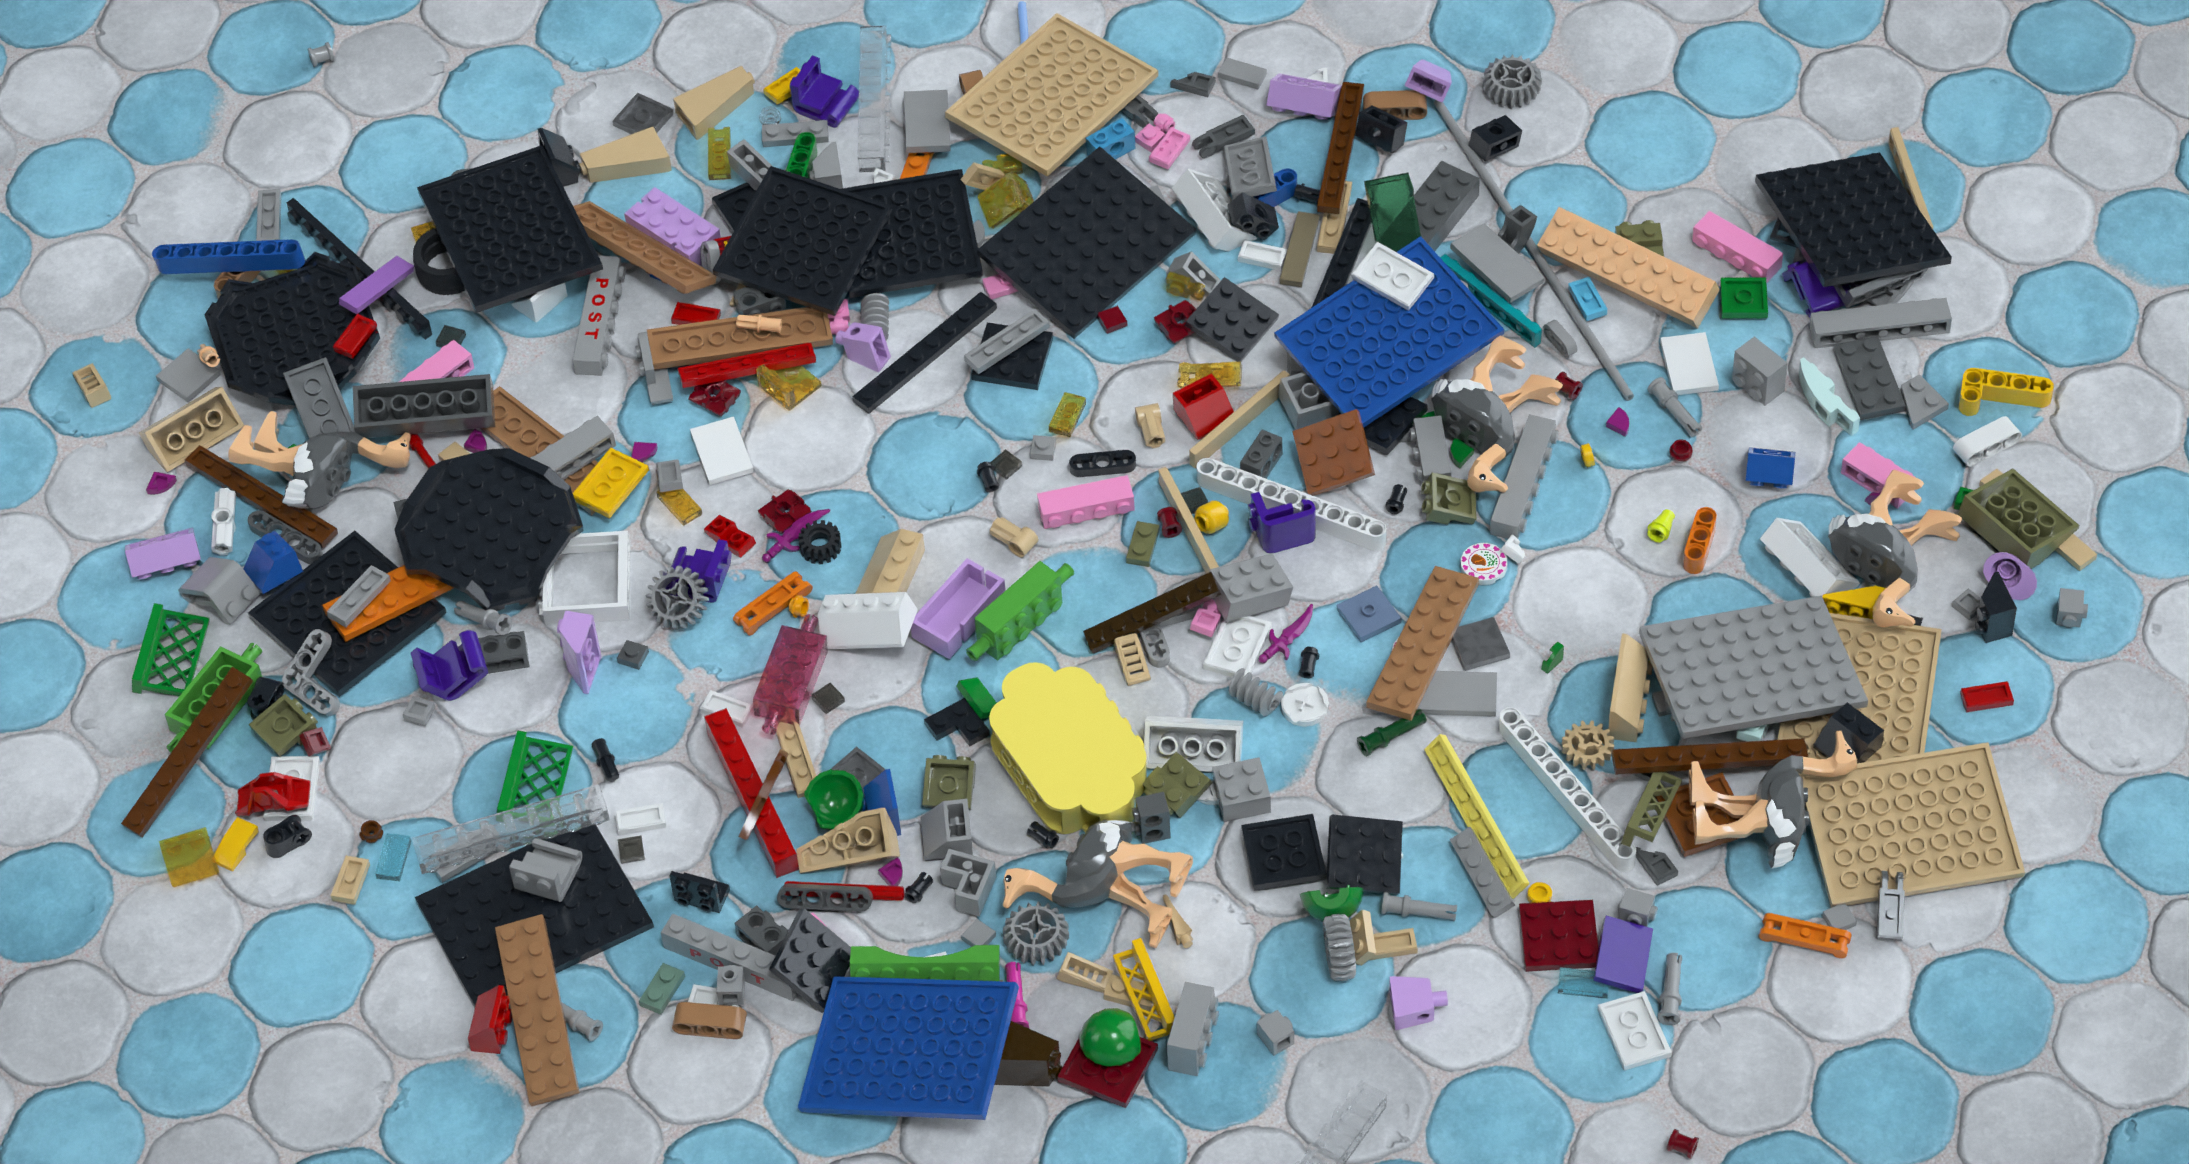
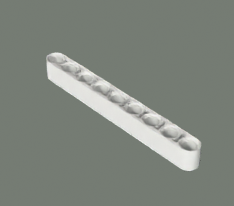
M1203 458L1197 463V482L1202 488L1246 504H1251L1250 494L1260 492L1266 509L1292 503L1294 514L1301 512V500L1307 499L1312 501L1316 508V530L1374 551L1381 550L1386 546L1387 528L1384 522L1211 458Z
M1508 707L1503 709L1499 715V732L1609 862L1618 871H1631L1635 866L1636 847L1633 842L1630 847L1621 844L1624 832L1516 708Z

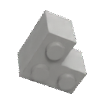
M948 849L940 868L942 884L957 888L955 893L957 911L980 917L996 879L995 861Z

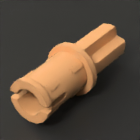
M738 315L736 326L738 328L757 330L758 333L760 331L781 333L782 319L762 317V315H759V317Z
M201 344V349L197 350L200 360L209 367L217 366L220 358H218L216 350L211 346Z

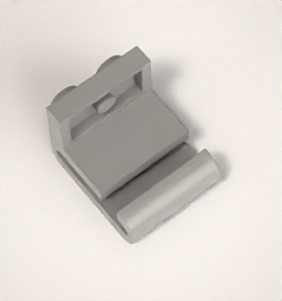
M209 557L178 589L180 595L187 602L193 604L196 601L198 605L213 607L223 622L229 625L260 594L255 584L236 561Z
M535 838L532 841V846L535 847L533 853L527 851L522 862L513 859L509 867L514 888L561 902L580 867L582 852Z

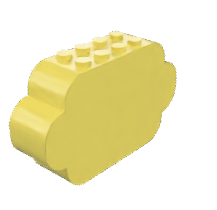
M1033 662L1024 664L1009 672L1002 683L1004 699L994 705L989 716L992 729L991 748L1045 826L1059 834H1070L1080 829L1086 833L1089 826L1102 820L1133 822L1132 808H1135V798L1140 797L1145 790L1143 783L1147 778L1146 751L1140 736H1135L1131 731L1132 728L1129 721L1125 717L1122 718L1120 716L1116 703L1107 698L1102 684H1097L1086 670L1078 667H1065L1054 672L1053 669L1045 664Z

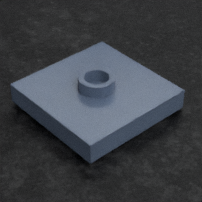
M1377 585L1336 605L1337 611L1360 642L1400 624L1402 620Z

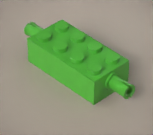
M1037 562L974 618L977 641L966 649L968 657L973 661H977L979 657L987 652L998 661L1002 656L1009 654L1019 641L1025 640L1036 626L1042 625L1052 612H1056L1063 603L1061 585L1074 575L1073 568L1069 564L1064 563L1055 572L1043 562Z
M250 643L241 656L220 646L165 713L169 730L177 734L166 746L170 753L232 667L249 676L253 683L206 749L212 746L245 705L255 687L257 679L260 676L262 677L259 665L254 663L258 656L262 654V649L257 644L254 646V643Z

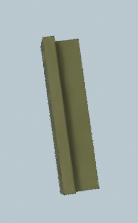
M1653 772L1626 827L1621 844L1630 847L1635 836L1653 843L1681 785L1682 779L1666 772ZM1661 780L1670 783L1674 786L1664 788V786L1661 783ZM1662 795L1665 801L1657 802L1654 797ZM1655 810L1659 816L1650 817L1648 811ZM1648 824L1652 832L1641 829L1640 826Z

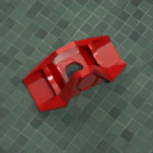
M277 772L259 774L255 779L238 789V805L235 814L236 816H250L254 812H261L265 809L270 810L274 808V810L285 809L290 811L308 807L311 781Z

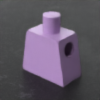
M1421 59L1413 65L1404 86L1443 103L1452 83L1451 73L1444 68Z
M854 322L846 332L840 330L836 335L835 341L837 344L844 345L848 359L876 372H880L891 357L882 327Z
M1389 977V991L1395 1030L1432 1022L1434 1020V1007L1448 1006L1447 992H1432L1431 982L1428 978Z

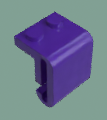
M813 55L808 62L802 65L801 71L796 77L792 78L789 86L793 108L798 114L815 121L827 120L828 126L833 128L838 127L860 97V92L852 84H850L847 90L841 89L842 81L821 73L820 58Z
M1798 261L1787 266L1788 270L1782 273L1785 282L1793 280L1800 300L1806 299L1809 309L1805 310L1809 318L1811 313L1832 311L1845 306L1834 286L1823 287L1808 262L1801 264ZM1848 284L1842 286L1846 294L1851 290Z
M1260 492L1250 494L1251 504H1248V511L1251 518H1248V523L1251 531L1256 532L1263 551L1269 554L1312 543L1315 540L1316 508L1312 501L1307 499L1301 500V512L1294 514L1292 503L1266 509Z
M718 539L714 552L696 549L694 556L686 555L687 547H679L671 567L675 570L677 566H682L683 570L687 567L691 569V573L697 572L699 574L698 579H704L705 581L701 587L708 588V592L704 593L703 596L709 598L707 602H716L731 564L732 552L729 551L728 542ZM679 579L670 582L665 589H672ZM688 583V596L693 599L692 588Z
M467 630L459 633L462 643L460 646H457V643L451 640L435 654L420 648H415L410 652L413 667L419 680V687L424 692H429L445 700L452 701L459 698L488 674L487 665L476 632Z

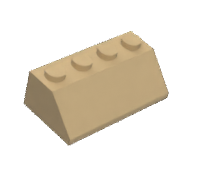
M215 387L140 431L139 435L151 455L166 472H169L184 463L185 459L199 445L207 449L245 425L223 387Z
M899 529L882 536L855 594L907 592L925 552L923 534Z
M1624 633L1621 636L1609 715L1610 736H1614V740L1637 742L1638 733L1643 734L1644 719H1640L1641 713L1646 714L1647 700L1643 699L1644 694H1649L1650 680H1646L1647 675H1652L1653 666L1645 647Z

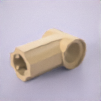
M1158 403L1135 407L1137 424L1142 429L1146 446L1151 448L1160 447L1165 443V435L1161 425L1162 419Z
M997 517L990 528V535L1007 544L1010 551L1020 558L1024 557L1039 540L1036 533L1030 528L1023 527L1021 529L1003 517Z

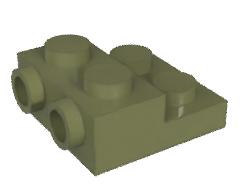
M1646 220L1642 224L1632 225L1631 222H1622L1619 226H1615V234L1664 256L1660 223Z
M1432 472L1428 479L1423 481L1421 494L1425 495L1421 510L1422 513H1426V520L1446 525L1451 520L1474 524L1477 519L1476 494L1468 486L1467 480Z
M284 694L255 718L249 726L281 757L296 743L302 746L303 743L299 735L316 729L318 721L310 712L305 714L302 711L304 708L296 698L291 700Z
M1175 752L1162 768L1157 766L1143 783L1145 790L1143 793L1151 795L1164 792L1169 815L1171 816L1174 813L1181 818L1208 789L1212 781L1179 753Z
M933 755V758H926L922 806L934 808L943 801L967 799L968 810H971L976 772L975 761H971L970 757L958 756L956 760L947 759V756Z

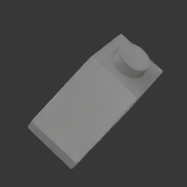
M831 142L812 162L814 171H809L810 179L841 189L843 188L837 145L836 142Z
M1192 251L1174 258L1166 273L1180 289L1205 297L1221 281Z

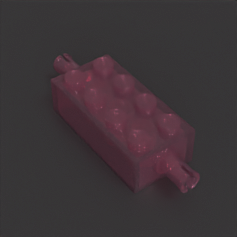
M806 614L800 629L781 625L753 697L754 716L766 718L762 725V730L767 734L770 728H772L770 735L776 734L779 722L792 725L795 722L800 726L828 653L827 635L814 633L819 622L818 618L812 615L811 621H809L810 614Z

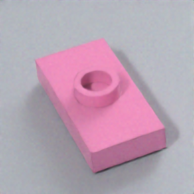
M1171 127L1150 154L1149 162L1169 169L1190 142V135Z
M1000 274L982 279L983 286L990 299L1018 292Z

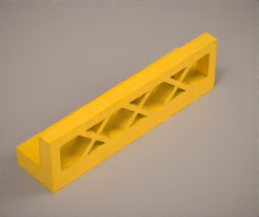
M1142 939L1132 940V949L1114 954L1113 960L1146 1039L1152 1041L1170 1035L1175 1017ZM1134 957L1136 965L1131 970L1123 967L1121 960ZM1133 977L1144 981L1145 985L1142 991L1131 987L1130 983ZM1142 998L1153 1002L1150 1012L1140 1008L1139 1004ZM1151 1019L1161 1022L1163 1029L1150 1032L1148 1024Z

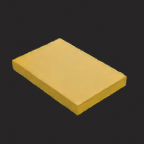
M610 447L573 492L575 502L610 519L647 474L649 467Z

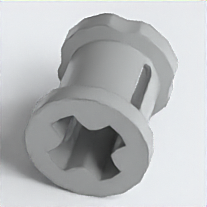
M329 42L315 49L308 48V54L313 67H316L320 62L335 60Z

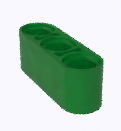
M803 132L797 136L786 171L810 179L809 171L813 170L812 162L817 158V145L814 134Z

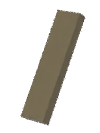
M1298 211L1280 276V284L1302 287L1320 221L1319 214Z

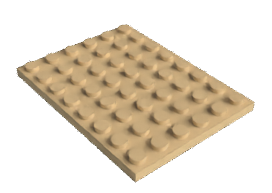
M1056 13L946 110L945 117L1048 177L1086 142V137L1099 131L1158 77V70Z
M1830 613L1868 699L1867 707L1858 708L1857 710L1884 730L1882 747L1865 762L1924 753L1942 629L1917 625L1911 627L1904 625L1880 627L1877 626L1873 619ZM1835 713L1780 722L1778 740L1804 738L1809 758L1827 759L1813 748V744L1831 716Z
M1988 742L1858 763L1857 769L1837 777L1799 774L1803 779V787L1808 788V802H1805V810L1809 811V825L1831 908L1840 904L1848 906L1878 901L1881 871H1888V889H1895L1896 873L1903 872L1905 896L2020 878L2025 875V869Z

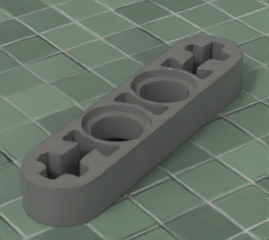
M254 511L248 516L250 530L260 537L271 533L275 529H281L282 533L279 535L287 543L293 539L300 540L299 544L291 547L295 550L298 559L311 564L323 555L318 542L268 513Z
M789 883L779 889L777 900L785 908L861 912L869 909L873 901V894L868 888L859 886ZM786 891H790V894L794 896L791 901L787 900L786 896H783ZM800 891H803L802 902H799L800 897H798ZM814 891L818 893L820 899L814 903L810 902L806 894ZM835 892L842 894L844 901L839 904L834 903L831 900V894ZM848 893L852 894L850 898H855L851 900L850 904L847 903L849 899ZM859 894H862L864 899H868L865 900L864 904H860V900L856 899Z

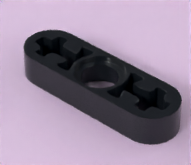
M1130 450L1076 454L1069 460L1070 473L1075 477L1130 473L1136 468V455ZM1106 460L1109 464L1105 467H1100L1097 465V462Z

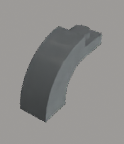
M1519 205L1505 216L1503 227L1498 236L1519 254L1532 234L1537 216L1522 205Z

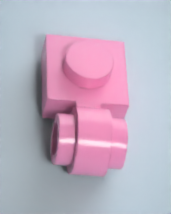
M1158 114L1154 119V125L1156 126L1146 125L1135 136V143L1152 153L1166 135L1165 133L1171 127L1175 128L1173 118L1167 114Z
M847 299L843 300L835 316L828 314L832 335H837L840 330L846 332L849 328L850 316Z
M1213 599L1204 602L1203 607L1198 608L1191 622L1190 630L1209 637L1213 636L1221 618V613Z

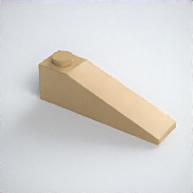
M885 808L860 812L850 820L837 825L824 835H820L796 849L800 873L900 857L897 833Z

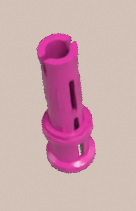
M1009 962L1005 965L1006 982H1016L1019 986L1011 1021L1029 1028V1022L1026 1020L1025 1014L1028 1011L1027 1004L1023 1001L1021 965L1020 963Z

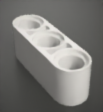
M2004 416L1963 436L1956 441L1953 450L1968 467H1971L2012 447L2021 439L2022 433L2007 416Z

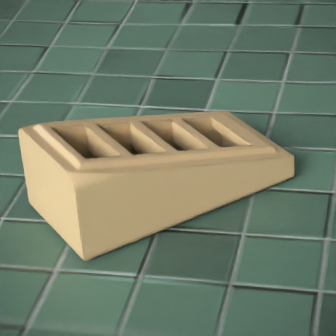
M93 363L72 373L92 408L111 399L108 388Z
M1134 633L1115 638V651L1127 685L1130 686L1151 680L1137 634ZM1136 653L1135 655L1125 657V655ZM1135 662H1139V663H1137V664H1133V665L1127 666L1128 664H1132V663H1135ZM1138 670H1142V671H1143V672H1140V673H1136V674L1130 675V672H1134V671H1138Z
M1067 952L1056 979L1104 993L1113 971ZM1069 967H1073V968H1074L1073 971L1068 970V969H1069ZM1079 969L1084 970L1082 975L1078 974ZM1089 972L1094 973L1092 979L1087 978ZM1098 975L1103 976L1101 983L1096 982Z

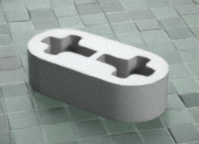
M715 240L704 241L700 247L702 267L713 273V268L720 257L719 246ZM716 277V283L721 281V277Z
M1554 319L1543 326L1548 340L1564 357L1577 352L1575 340L1557 320Z

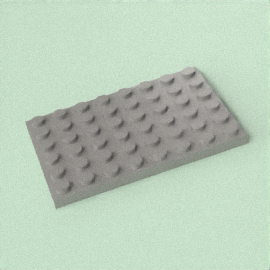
M1822 596L1640 626L1639 628L1640 637L1682 739L1835 713L1847 702L1856 709L1864 708L1868 705L1867 696Z

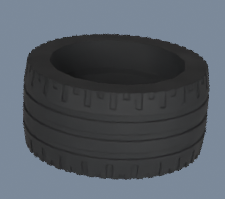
M433 228L427 231L417 240L413 248V263L419 282L426 290L435 294L453 295L462 293L465 289L454 267L436 269L428 265L430 260L439 254L445 253L446 250L436 229Z

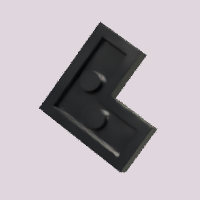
M965 698L924 719L925 726L936 741L958 730L970 747L990 736V730Z

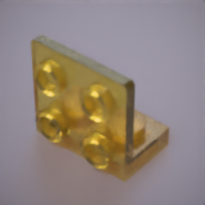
M1013 171L978 195L989 227L992 229L1019 211L1021 213L1034 202L1027 182Z
M762 364L756 369L759 387L788 411L822 386L821 381L801 365L774 371L772 369L769 370Z
M206 827L159 841L173 887L219 874Z

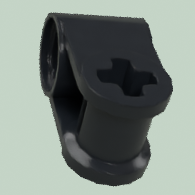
M261 676L257 679L255 687L247 700L248 706L251 709L250 715L252 720L283 696L284 682Z
M296 814L268 828L263 834L266 852L272 858L283 857L295 848L306 844L312 837V832L302 825L301 818Z

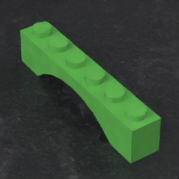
M974 945L963 951L934 957L899 955L885 951L877 946H851L850 977L1000 981V945Z

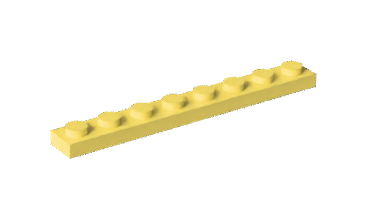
M1439 734L1424 750L1467 827H1471L1474 830L1511 898L1514 899L1530 883L1446 735Z

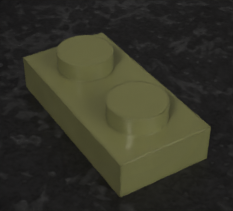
M1136 522L1126 557L1127 564L1150 566L1160 525Z

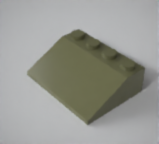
M2013 468L1966 494L1958 516L1962 517L1967 524L1997 550L2017 556L2030 569L2041 564L2076 532L2080 526Z

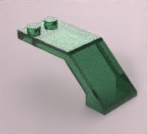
M1409 173L1364 181L1375 244L1379 242L1397 252L1419 238L1421 233L1414 201V188Z

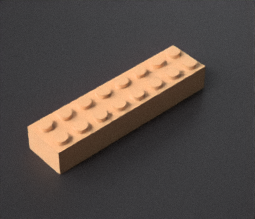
M1558 207L1537 244L1542 254L1697 329L1720 290L1716 281L1561 207Z

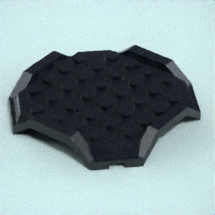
M314 252L305 260L302 267L262 281L250 283L228 279L220 291L221 296L217 302H212L204 314L220 358L228 388L270 403L296 406L283 373L326 357L338 388L341 390L358 373L380 340L376 327L353 359L339 354L333 349V345L357 315L339 304V298L361 282L356 266L343 261L337 263L330 260L329 256ZM369 306L358 313L361 316L374 320Z
M510 448L488 449L443 460L429 467L405 501L394 529L407 575L426 574L468 594L484 610L494 609L496 611L505 609L506 605L518 602L519 605L537 601L548 572L571 538L584 531L570 485L549 466Z

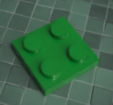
M1721 277L1722 318H1768L1766 277Z

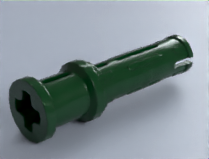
M1418 709L1412 721L1401 718L1384 728L1376 727L1374 732L1366 736L1361 735L1357 737V745L1362 754L1367 757L1375 749L1388 746L1392 739L1426 723V716L1424 712L1422 713L1421 709Z

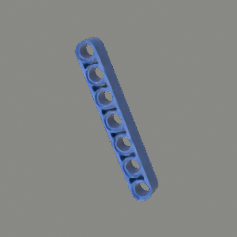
M293 239L163 244L157 246L152 251L156 266L162 274L298 269L305 263L301 246L297 240Z

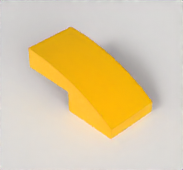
M237 817L221 840L212 858V862L233 872L246 856L245 848L259 832L258 826Z

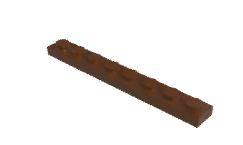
M1342 83L1317 212L1340 213L1364 94V84Z
M201 445L185 459L186 466L222 488L235 491L236 496L315 540L320 544L321 548H324L338 534L337 528L305 508L287 506V504L282 503V494Z
M234 667L230 669L121 823L124 827L138 836L144 837L253 683L249 676Z
M1801 738L1612 749L1611 756L1615 775L1687 771L1691 770V762L1693 761L1699 762L1701 770L1772 766L1791 755L1808 757L1805 739Z

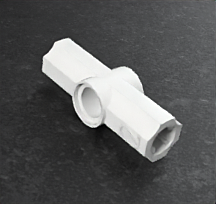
M220 488L218 492H215L214 511L211 515L213 521L211 549L213 553H217L220 556L228 555L229 552H232L233 535L236 530L234 521L236 493L228 488Z

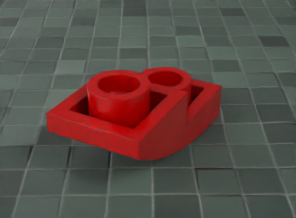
M718 515L704 528V532L715 542L718 539L727 541L729 551L740 558L756 544L753 536L739 530L735 522L721 515Z

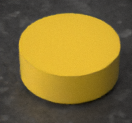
M1590 444L1581 445L1580 452L1585 467L1594 466L1595 460Z
M1536 882L1528 888L1527 899L1529 903L1551 902L1552 889L1546 883Z

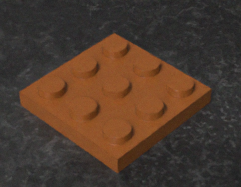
M1357 409L1292 431L1309 495L1315 496L1375 475L1360 412Z
M1723 773L1705 778L1712 791L1734 796ZM1689 783L1679 787L1664 819L1684 857L1740 839L1722 838L1709 843L1695 844L1693 809H1695V805H1690ZM1662 795L1655 796L1657 802L1665 801ZM1705 806L1711 821L1717 826L1729 824L1740 819L1732 818L1714 806Z

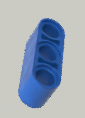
M1285 168L1274 174L1277 191L1253 197L1273 207L1292 198L1297 186V173L1293 169Z

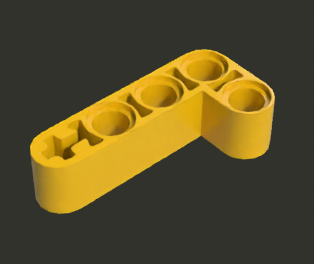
M1969 368L1963 374L1959 411L1966 416L1976 415L1979 412L1981 400L2044 408L2049 406L2052 401L2054 383L2045 377Z

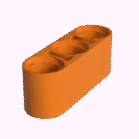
M1702 507L1697 510L1686 543L1683 567L1690 574H1698L1703 571L1713 541L1717 514L1710 507Z

